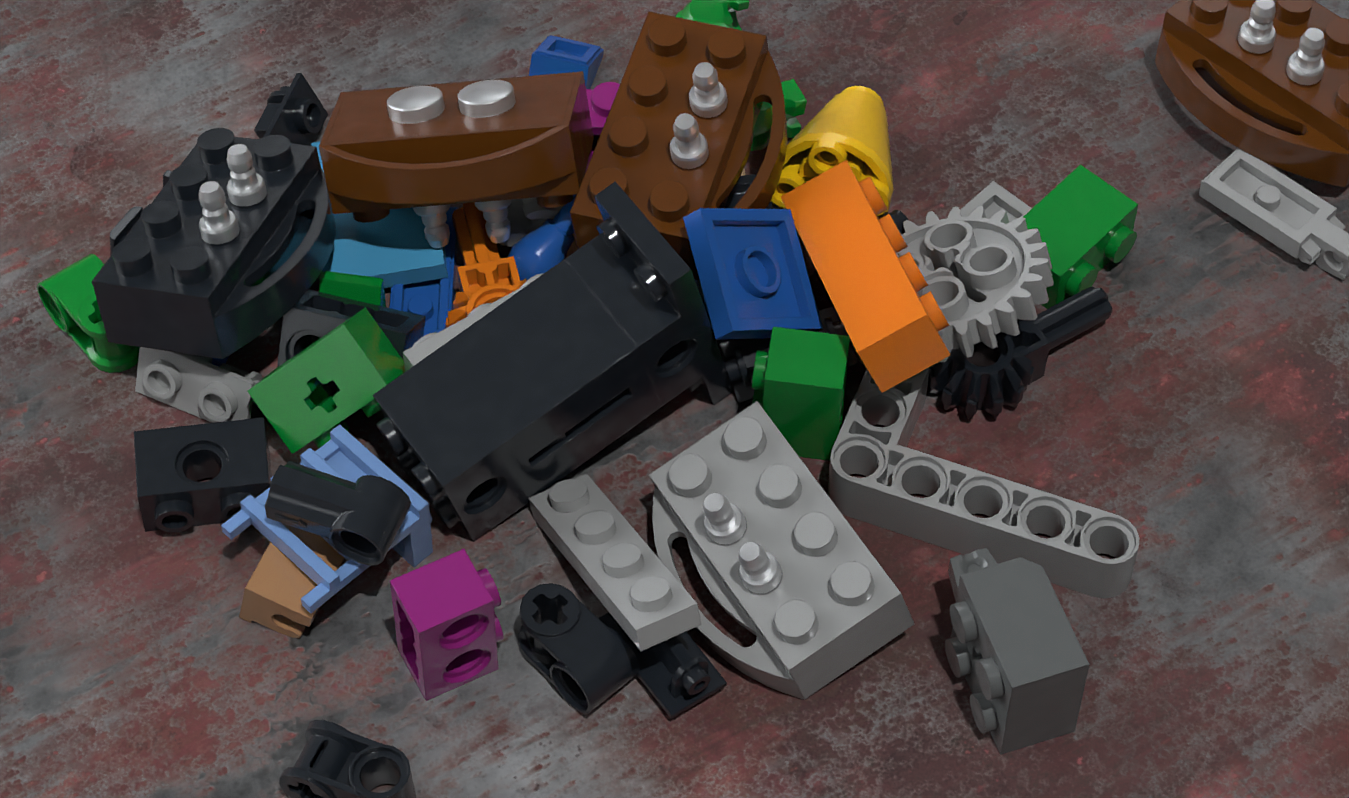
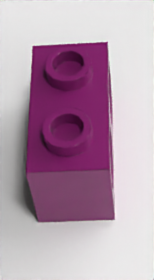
M465 549L390 580L398 651L426 701L499 669L497 642L503 640L504 636L494 608L501 605L500 594L489 571L486 568L477 571Z

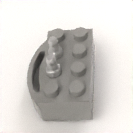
M758 401L649 474L655 485L652 523L658 558L683 586L673 558L672 541L678 537L687 538L691 556L697 570L712 596L734 620L757 636L756 642L752 646L742 647L724 635L699 610L702 625L694 629L719 656L743 674L767 687L805 700L914 625L901 592Z

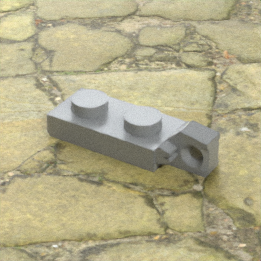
M1237 148L1201 181L1199 196L1297 259L1299 257L1300 261L1309 265L1315 261L1320 269L1342 280L1349 275V233L1344 231L1345 225L1335 217L1337 208L1264 161Z

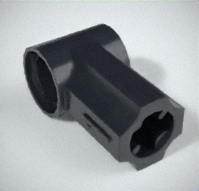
M288 461L286 465L278 467L270 482V490L265 503L267 518L328 538L331 545L339 553L350 560L365 565H378L383 562L411 507L410 498L403 489L382 477L364 475L354 483L292 461Z

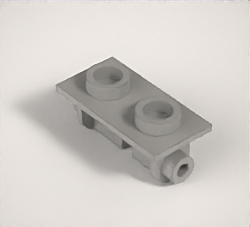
M140 347L135 391L211 423L251 419L252 405L257 406L247 390L263 379V377L258 372L248 373L226 363L218 367L212 364L213 358Z

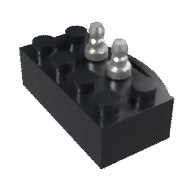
M214 128L202 133L198 137L195 147L182 164L171 172L169 181L153 202L142 210L140 219L124 240L113 248L111 257L92 280L108 342L224 359L258 337L286 314L319 277L332 252L336 236L335 218L331 209L325 175L320 166L317 147L291 144L290 140L283 135H270L261 139L234 137V133L226 128Z

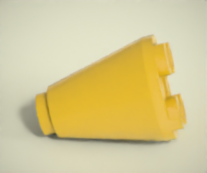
M851 86L835 95L787 144L784 166L771 201L780 209H786L780 196L847 160L859 182L869 176L871 177L888 209L877 216L888 212L893 193V177L887 115L881 97L872 89L864 86Z

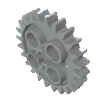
M978 206L969 217H962L959 207H953L946 219L939 220L937 215L931 211L927 213L926 224L917 226L909 220L903 222L905 233L901 235L908 247L897 254L901 257L908 252L911 253L928 284L927 287L918 291L919 296L921 297L931 291L950 326L939 331V334L949 353L953 349L960 348L962 353L968 358L972 357L974 344L983 342L992 349L998 347L996 334L1004 332L1017 336L1020 334L1017 319L1035 320L1037 313L1034 305L1048 303L1049 298L1046 288L1053 286L1054 281L1046 242L1041 241L1037 228L1028 230L1025 218L1020 217L1009 222L1006 210L1001 209L988 219L986 218L984 207ZM948 357L941 360L940 362H946Z

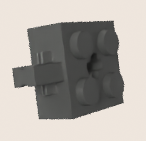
M987 548L950 558L948 574L956 603L950 606V617L953 627L951 638L945 640V651L954 675L957 678L965 676L971 689V711L980 732L983 734L990 732L1000 755L1075 732L1090 664L1043 566L1021 557L997 564Z

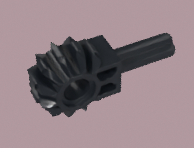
M1088 287L1037 314L1035 320L1017 319L1020 334L1017 336L1004 332L996 334L998 347L994 349L988 347L983 342L974 344L972 357L968 358L962 353L960 348L951 350V356L948 357L946 362H938L929 368L928 385L930 393L942 394L945 411L956 406L964 407L968 420L977 413V410H985L996 420L999 413L1002 412L1003 406L1016 409L1018 403L1023 398L1024 390H1027V385L1044 376L1050 349L1110 317L1112 306L1108 301L1107 293L1102 288Z

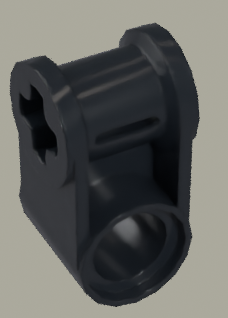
M553 583L540 584L530 589L522 598L519 612L522 626L518 635L520 652L528 662L556 687L560 695L575 710L583 714H589L638 674L640 670L639 662L629 644L620 634L599 620L566 587Z
M314 720L309 724L305 733L308 741L294 767L285 769L279 778L280 787L290 798H416L409 760L401 750L394 746L385 745L354 734L346 728L326 720ZM382 784L396 785L387 792H371L373 788Z

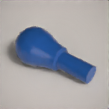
M574 194V199L564 205L553 219H547L539 228L525 235L512 246L508 257L514 256L520 281L528 280L537 274H544L566 258L567 251L574 241V229L570 211L577 194Z

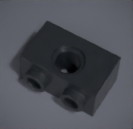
M264 417L134 431L137 498L145 532L156 530L181 532L192 526L225 523L241 510L240 502L250 494L256 498L270 487V478H272L271 462ZM213 478L206 482H197L200 479Z

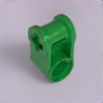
M91 253L38 283L37 292L54 323L61 331L67 333L92 362V365L101 371L109 373L122 372L138 363L140 347L108 342L92 280L104 264L95 254Z

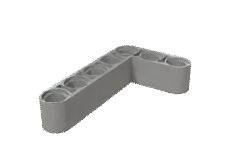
M929 368L881 393L866 369L833 445L830 457L827 495L843 515L964 555L974 550L987 548L997 564L1021 557L1043 566L1050 583L1089 596L1106 599L1116 597L1127 589L1131 583L1140 539L1136 528L1129 520L1104 510L907 448L925 404ZM879 424L884 425L886 427H875L873 425ZM851 474H861V475H864V476H866V477L857 478V477H852V476H850V475H851ZM910 494H924L927 497L919 498L914 497ZM972 514H985L989 518H979ZM1034 534H1047L1053 538H1040ZM1096 554H1109L1115 557V559L1102 558Z

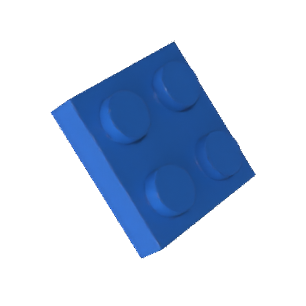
M699 208L683 217L716 340L771 338L773 327L813 332L823 329L791 209Z

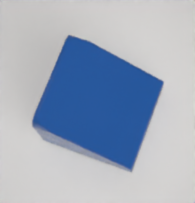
M550 35L532 53L529 76L583 71L586 89H591L603 58L604 49L601 46Z

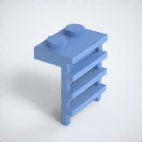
M339 424L330 432L331 439L316 451L309 448L300 455V464L354 483L364 475L378 476L393 482L403 489L410 498L411 507L389 550L393 548L413 567L417 566L433 553L432 516L429 511V503ZM270 487L256 498L250 494L240 502L241 510L221 525L222 532L232 540L252 524L312 579L317 586L301 598L302 606L308 612H314L371 566L357 563L342 555L347 562L334 571L285 525L267 518L265 503ZM322 537L328 544L331 545L328 538Z

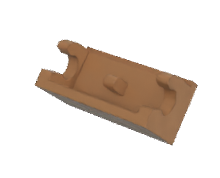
M282 523L334 571L341 567L345 558L321 536ZM270 542L245 587L239 618L250 623L252 621L292 638H300L306 626H311L319 609L317 608L312 613L308 612L302 606L301 598L315 588L317 584Z

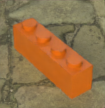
M847 160L780 196L786 209H791L796 230L859 357L881 393L951 356L939 334V331L950 325L931 291L921 297L919 296L918 291L927 287L928 284L910 252L901 257L898 256L897 253L908 246L890 213L880 219L877 216L888 208L870 176L859 182Z

